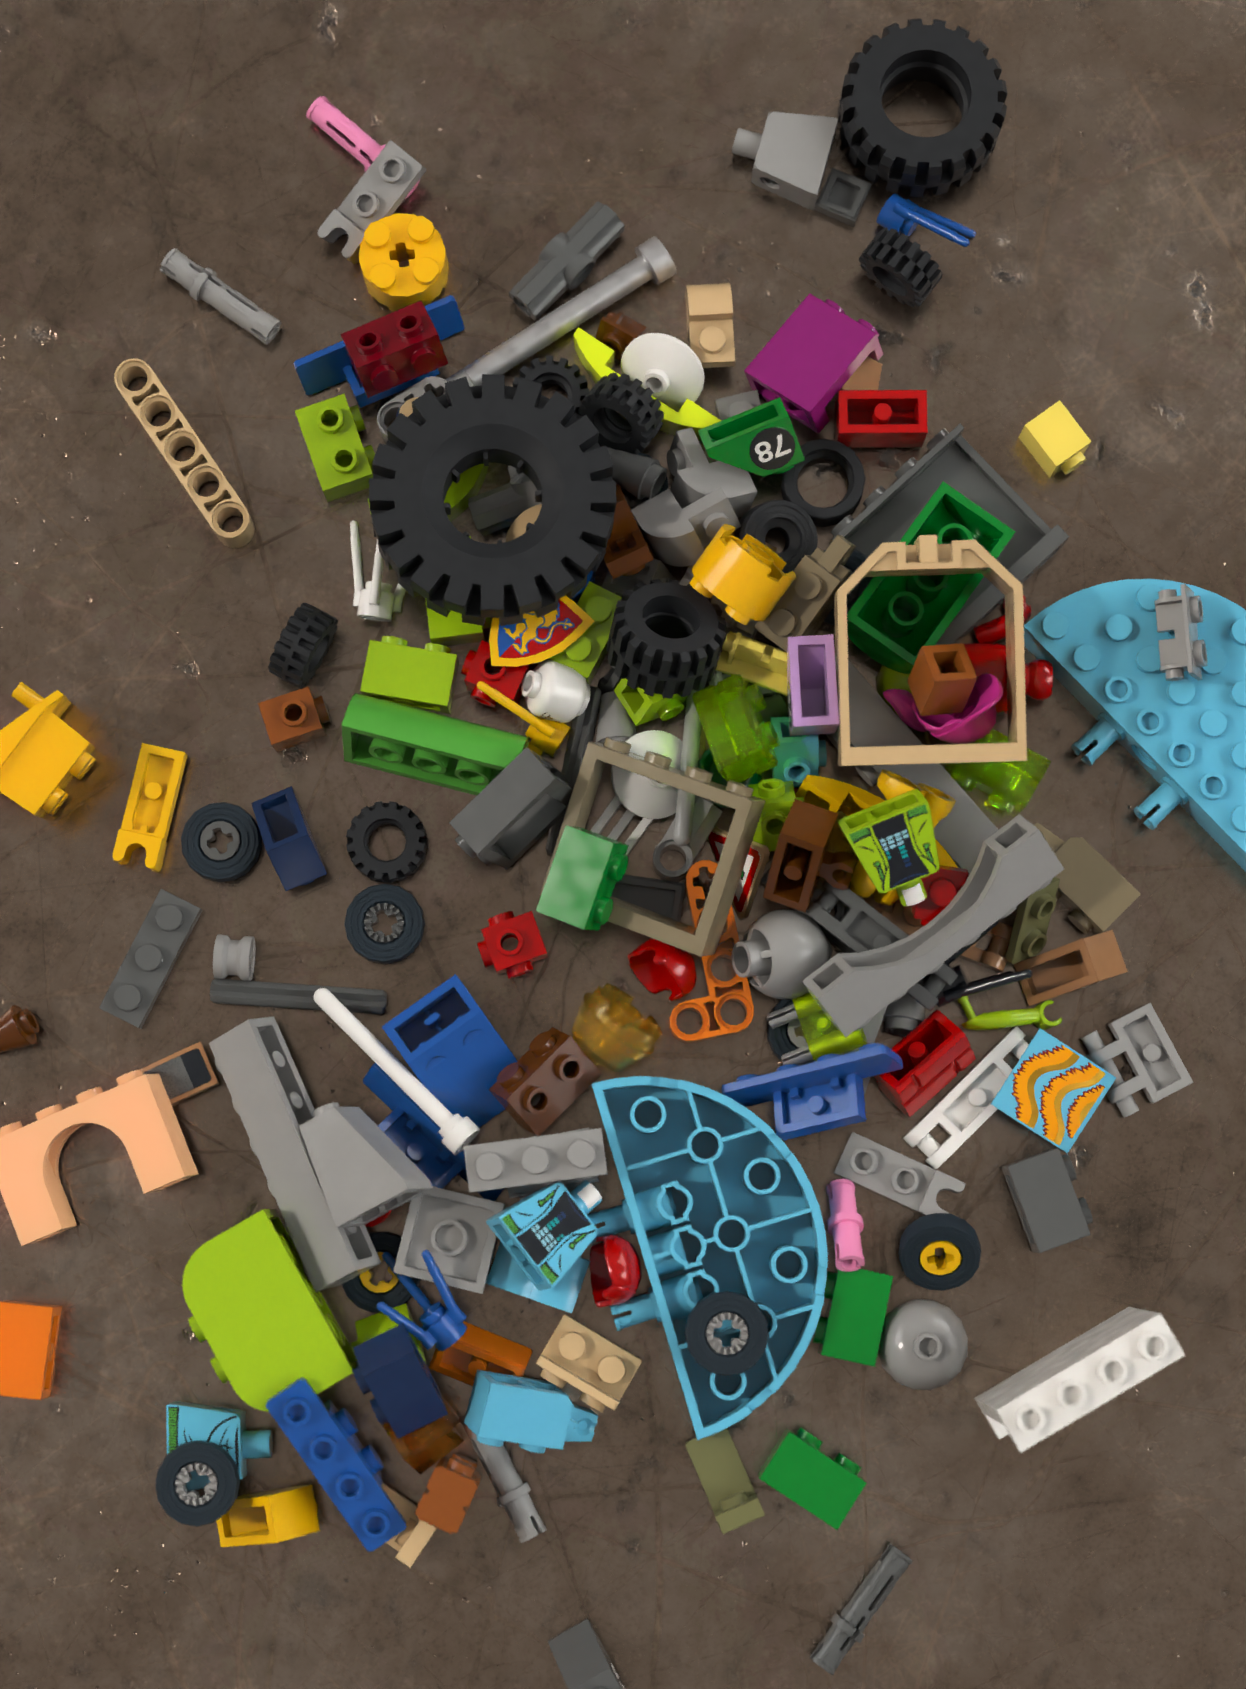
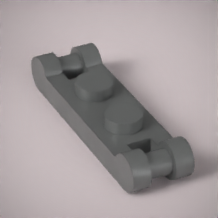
M827 881L822 885L825 890L815 903L810 901L805 913L855 953L885 947L909 936L850 889L840 890L834 888ZM838 901H841L850 908L840 922L829 914ZM944 963L939 970L929 976L922 986L916 983L908 989L907 994L923 1007L932 1011L939 1002L936 998L946 984L951 986L959 975Z

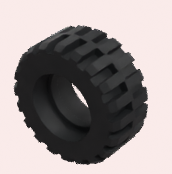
M921 18L908 19L905 28L900 29L897 23L885 27L881 39L878 35H872L864 42L862 52L855 53L849 63L848 73L844 78L838 108V122L841 124L839 135L842 145L845 147L850 146L848 157L855 167H860L862 164L866 167L864 176L874 184L878 179L887 182L885 190L898 194L900 187L910 189V197H923L925 189H932L933 194L936 196L947 193L951 182L955 186L960 187L970 181L972 172H980L987 163L990 153L995 148L1005 120L1007 106L1004 103L1007 97V87L1004 80H999L1002 69L997 59L991 58L988 60L986 58L989 48L981 39H978L975 43L969 40L970 31L961 26H957L956 31L945 28L946 21L934 19L932 25H922ZM910 80L929 81L941 86L953 96L961 111V121L954 129L939 136H914L900 130L889 120L881 104L882 97L889 89L902 82Z

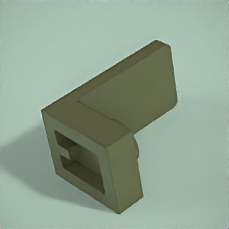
M1054 877L1047 887L1035 891L1019 904L1006 954V960L1010 963L1016 964L1029 957H1034L1045 947L1051 914L1056 907L1055 898L1060 879Z
M728 1428L697 1440V1437L686 1442V1449L722 1534L765 1516Z

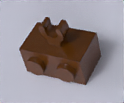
M798 799L794 800L779 834L763 898L806 913L820 877L825 878L834 888L840 890L848 889L853 875L850 873L853 872L858 858L849 852H828L838 813Z

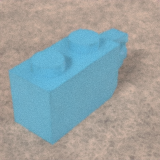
M477 1370L464 1424L477 1436L476 1440L483 1444L502 1447L504 1441L519 1443L520 1448L530 1452L545 1453L546 1448L563 1450L564 1442L592 1441L598 1415L591 1409L573 1404L566 1393L549 1381Z

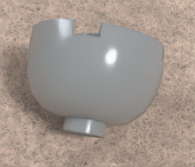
M911 1299L896 1305L885 1317L878 1356L884 1370L896 1382L912 1390H933L947 1385L960 1373L967 1358L968 1337L962 1321L949 1307L931 1299Z

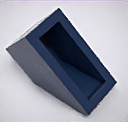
M292 786L251 803L266 852L285 891L297 886L307 885L316 878L327 874L319 849Z

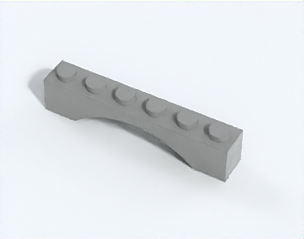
M1018 814L983 841L977 861L963 887L948 906L928 924L908 937L885 947L856 953H838L802 980V982L829 1020L847 1037L852 1032L865 1027L871 1018L887 1005L900 1000L909 988L926 975L939 970L944 962L961 948L974 943L980 934L996 921L1009 916L1016 909L1017 905L1035 891L1047 887L1052 879L1064 870V867L1040 830Z

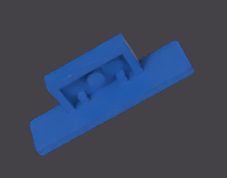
M449 295L424 306L440 340L465 329L454 296ZM343 341L300 358L293 363L306 395L315 394L347 380L360 408L407 389L424 378L440 375L439 370L435 369L368 398L351 363Z
M871 1043L861 1046L859 1051L844 1055L826 1054L820 1056L816 1062L804 1065H782L777 1068L776 1072L764 1075H742L736 1079V1082L722 1085V1094L732 1098L744 1107L774 1100L776 1134L781 1139L788 1140L866 1121L863 1078L902 1069L903 1062L902 1058L886 1045Z
M374 1063L365 1075L363 1083L392 1110L378 1127L427 1176L433 1187L444 1189L458 1174L468 1183L464 1149L457 1155H454L442 1143L443 1137L438 1133L441 1128ZM505 1188L478 1193L484 1199L495 1201Z
M303 1377L267 1400L266 1408L367 1551H374L406 1529L405 1519L382 1488L380 1470L384 1468V1464L370 1444L363 1447L355 1435L358 1432V1427L344 1407L338 1411L331 1400L323 1404L311 1385Z

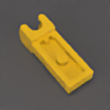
M142 743L121 829L118 830L112 858L115 863L127 865L130 862L132 853L136 849L145 848L146 867L156 873L161 870L168 845L166 841L188 757L185 752Z

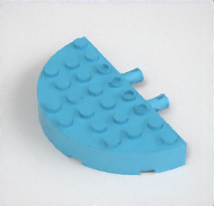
M1125 579L1102 583L1082 589L1058 600L1024 625V646L1037 659H1045L1052 663L1053 676L1098 721L1077 742L1071 745L1074 753L1078 756L1092 744L1093 748L1081 758L1084 763L1092 766L1095 760L1117 740L1160 784L1151 795L1134 808L1133 811L1140 820L1155 808V812L1143 822L1148 828L1154 830L1180 804L1246 872V610L1219 594L1194 585L1185 584L1194 592V596H1200L1203 606V622L1197 623L1198 640H1204L1207 650V666L1201 667L1202 680H1196L1188 674V671H1184V679L1166 681L1165 673L1160 671L1158 640L1175 638V632L1159 633L1157 631L1154 601L1159 599L1158 592L1161 590L1175 589L1177 596H1180V585L1185 583L1159 579Z
M632 1076L592 1083L625 1199L621 1200L622 1205L587 1214L593 1224L606 1223L605 1226L597 1228L598 1234L591 1243L596 1242L597 1237L615 1235L628 1230L631 1231V1234L636 1233L652 1286L648 1288V1293L632 1297L625 1303L610 1306L612 1316L629 1310L632 1311L631 1314L614 1319L617 1332L655 1318L657 1322L662 1321L697 1440L730 1427L752 1413L753 1410L759 1407L782 1386L807 1350L821 1314L827 1280L828 1251L820 1206L801 1164L787 1145L767 1123L732 1098L705 1086L664 1077ZM723 1291L743 1294L755 1302L766 1318L769 1333L766 1350L756 1365L743 1373L729 1376L711 1373L699 1365L688 1350L685 1336L688 1316L695 1305L711 1293ZM723 1320L721 1328H714L713 1336L721 1339L722 1346H731L732 1338H739L740 1329L733 1328L731 1320Z

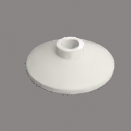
M647 333L638 336L628 344L621 358V373L628 374L631 381H634L636 378L642 381L641 387L644 389L649 387L654 392L652 394L653 397L659 399V401L675 411L680 410L687 398L695 402L703 390L705 376L698 356L687 344L673 336L663 333Z
M650 730L637 733L625 741L632 745L630 752L645 757L646 751L667 756L672 759L670 766L680 770L682 741L676 736L665 731ZM612 765L611 782L614 793L628 811L647 819H661L676 813L678 788L658 783L653 779Z

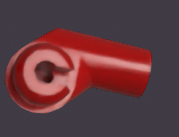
M1023 595L1025 623L1031 617L1032 609L1031 605L1027 606L1026 598ZM1005 615L974 627L979 643L992 644L1006 638Z

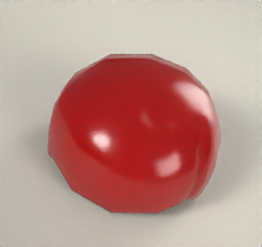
M650 938L628 954L629 966L635 976L653 994L670 990L672 994L669 999L674 1001L687 995L695 987L697 975L695 962L690 952Z
M618 1235L597 1237L596 1242H603L590 1248L591 1286L595 1305L597 1307H605L625 1303L635 1295L642 1278L640 1259L633 1245Z

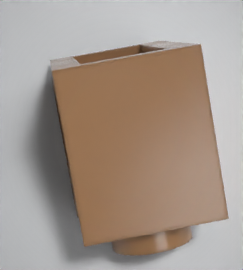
M1113 930L1082 938L1014 964L1016 972L1026 969L1032 971L1030 978L1020 980L1028 1006L1092 986L1128 972Z

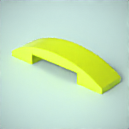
M578 327L573 334L574 348L585 370L596 384L603 376L616 373L612 370V367L615 365V351ZM688 398L678 412L660 401L661 406L658 410L663 411L664 418L661 421L663 425L660 430L675 435L676 431L693 428L697 439L702 441L698 430L722 421Z

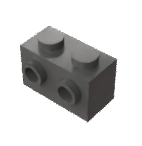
M1053 1148L1001 1167L1033 1253H1042L1091 1235L1088 1224L1093 1223V1218L1084 1197L1077 1198L1071 1181L1077 1180V1176L1068 1154L1061 1156L1059 1148Z

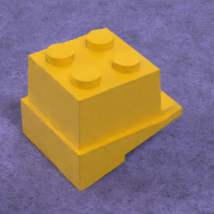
M21 682L12 692L11 696L29 710L0 730V792L35 816L42 818L46 812L53 816L69 796L64 791L68 783L74 776L81 780L96 761L91 755L95 747L60 719L69 705L72 704L64 694L56 690L48 697L43 698Z

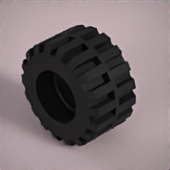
M653 579L650 580L648 585L640 582L634 585L633 591L627 589L622 594L621 601L617 602L607 643L608 661L610 666H615L614 673L619 679L626 678L628 680L627 685L634 690L639 687L645 690L644 694L653 696L654 693L662 694L663 698H673V694L685 697L691 695L692 689L695 691L703 689L706 681L710 682L713 678L726 634L725 618L721 617L722 610L719 605L711 604L712 598L700 594L690 584L684 586L678 584L679 581L669 579V582Z

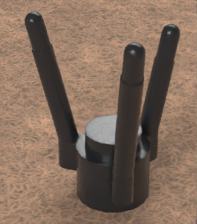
M999 920L983 931L974 943L961 948L944 962L959 976L951 986L946 984L936 997L939 1000L937 1003L938 1007H942L964 996L1015 983L1032 976V971L1026 969L1015 973L1007 971L968 982L960 965L951 967V962L984 937L999 923ZM931 974L926 975L925 980H927Z

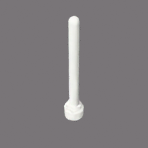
M319 988L315 991V1003L441 1128L438 1133L443 1137L442 1143L454 1155L460 1153L464 1146H468L480 1132V1128L468 1116L462 1118L458 1113L453 1115L328 989Z

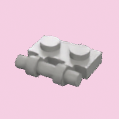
M1151 1003L1145 1004L1108 1024L1116 1039L1114 1042L1105 1046L1097 1030L1081 1038L1089 1052L1086 1058L1116 1077L1106 1095L1111 1104L1116 1102L1124 1118L1139 1111L1131 1094L1143 1089L1150 1104L1193 1083ZM1121 1053H1124L1135 1074L1134 1077L1127 1081L1123 1080L1112 1059Z

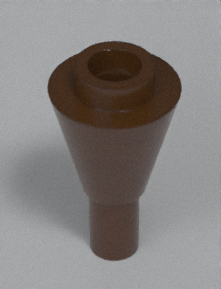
M13 1005L0 1017V1053L36 1044V1033L39 1032V1025L30 1010H22L19 1006Z

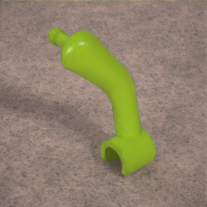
M968 996L957 1000L968 1018V1021L961 1024L967 1030H992L1034 1024L1037 1028L1047 1030L1062 1022V1017L1049 1021L1044 1016V1009L1054 1003L1052 1000L1038 1004L1034 1008L984 1012L976 1016L971 1007Z

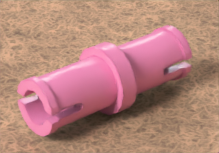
M836 1179L826 1186L830 1208L827 1228L828 1233L833 1236L836 1268L841 1271L852 1272L861 1269L860 1265H865L860 1236L864 1229L863 1218L857 1213L854 1182L849 1179Z

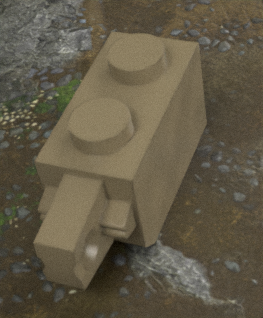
M837 535L825 552L817 547L811 555H804L794 569L796 574L794 581L765 621H758L754 628L785 652H787L788 637L813 636L834 607V595L845 583L850 573V570L844 567L857 546L842 535Z
M1037 822L1034 826L1040 830L1064 867V870L1055 876L1060 879L1055 898L1056 901L1059 900L1071 911L1068 918L1080 931L1085 934L1091 931L1094 935L1103 933L1141 893L1083 837H1070L1064 842Z

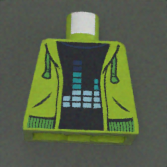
M918 788L837 820L841 831L879 893H886L896 889L903 906H912L926 899L927 893L921 878L936 873L940 865L930 806Z

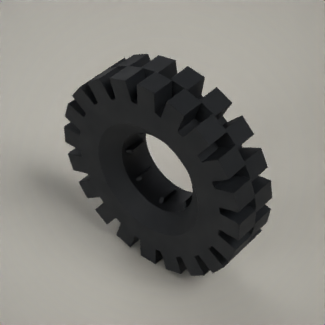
M482 374V385L470 387L467 377L446 382L445 394L436 398L433 392L429 390L412 401V414L406 417L400 412L387 429V443L385 445L379 443L372 462L373 479H369V505L374 537H377L379 552L389 570L394 569L397 573L398 583L413 598L418 594L426 598L427 608L445 617L449 615L450 611L462 614L463 623L482 626L485 625L486 618H499L500 626L523 623V614L532 611L539 618L558 609V600L566 595L571 600L587 584V575L590 571H597L606 554L608 539H611L616 507V481L612 479L613 464L607 446L600 447L598 444L599 431L586 415L580 419L574 415L573 402L557 391L550 399L541 395L542 384L520 377L517 387L505 386V375ZM489 463L506 464L516 468V473L519 475L523 472L533 482L538 490L535 491V502H541L542 507L535 523L529 522L523 535L508 542L502 543V540H497V544H487L470 539L469 533L465 531L462 534L451 523L447 516L451 514L450 503H444L446 493L452 482L458 483L460 481V474L479 464L489 466Z

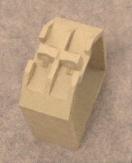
M919 535L914 541V545H906V542L881 543L834 595L835 659L839 726L837 728L838 766L1027 761L1023 584L976 540H952L951 544H937V535ZM978 573L984 575L1005 595L1008 743L850 747L847 635L848 594L865 577Z

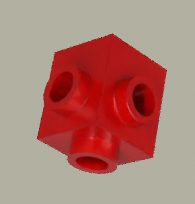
M481 640L477 652L470 650L467 654L461 674L466 676L464 681L467 690L472 692V699L484 705L495 707L497 702L479 690L477 683L483 681L519 704L522 697V681L526 673L530 670L533 671L532 664L520 667L491 666L489 643Z
M513 911L498 914L487 920L489 927L481 929L485 940L477 943L485 968L494 965L498 975L507 973L508 978L512 979L534 970L533 962L548 957L532 911L516 917ZM509 939L518 941V946L512 951L503 949L504 943Z

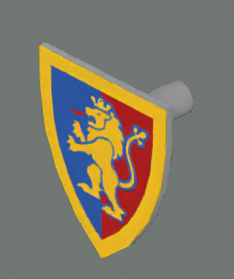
M566 595L558 600V609L537 618L534 611L523 614V623L500 626L499 618H492L489 636L491 666L520 667L545 661L567 649L595 621Z

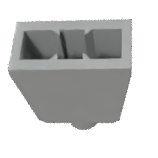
M769 112L763 134L741 128L737 129L732 154L755 160L752 171V183L807 209L814 210L835 138L838 119L826 116Z

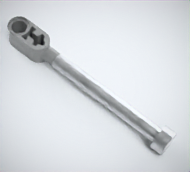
M651 237L635 248L637 255L635 259L447 379L437 376L424 378L385 403L377 415V424L385 444L388 441V424L396 418L398 409L405 401L420 397L429 390L437 398L445 394L446 382L467 377L470 387L482 385V374H504L649 280L659 285L677 273L675 264L664 245L657 237Z

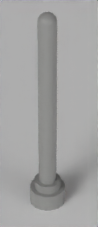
M705 687L700 691L692 690L691 695L686 698L680 770L682 771L686 770L687 765L698 768ZM678 789L673 839L677 845L686 846L690 843L692 836L695 795Z

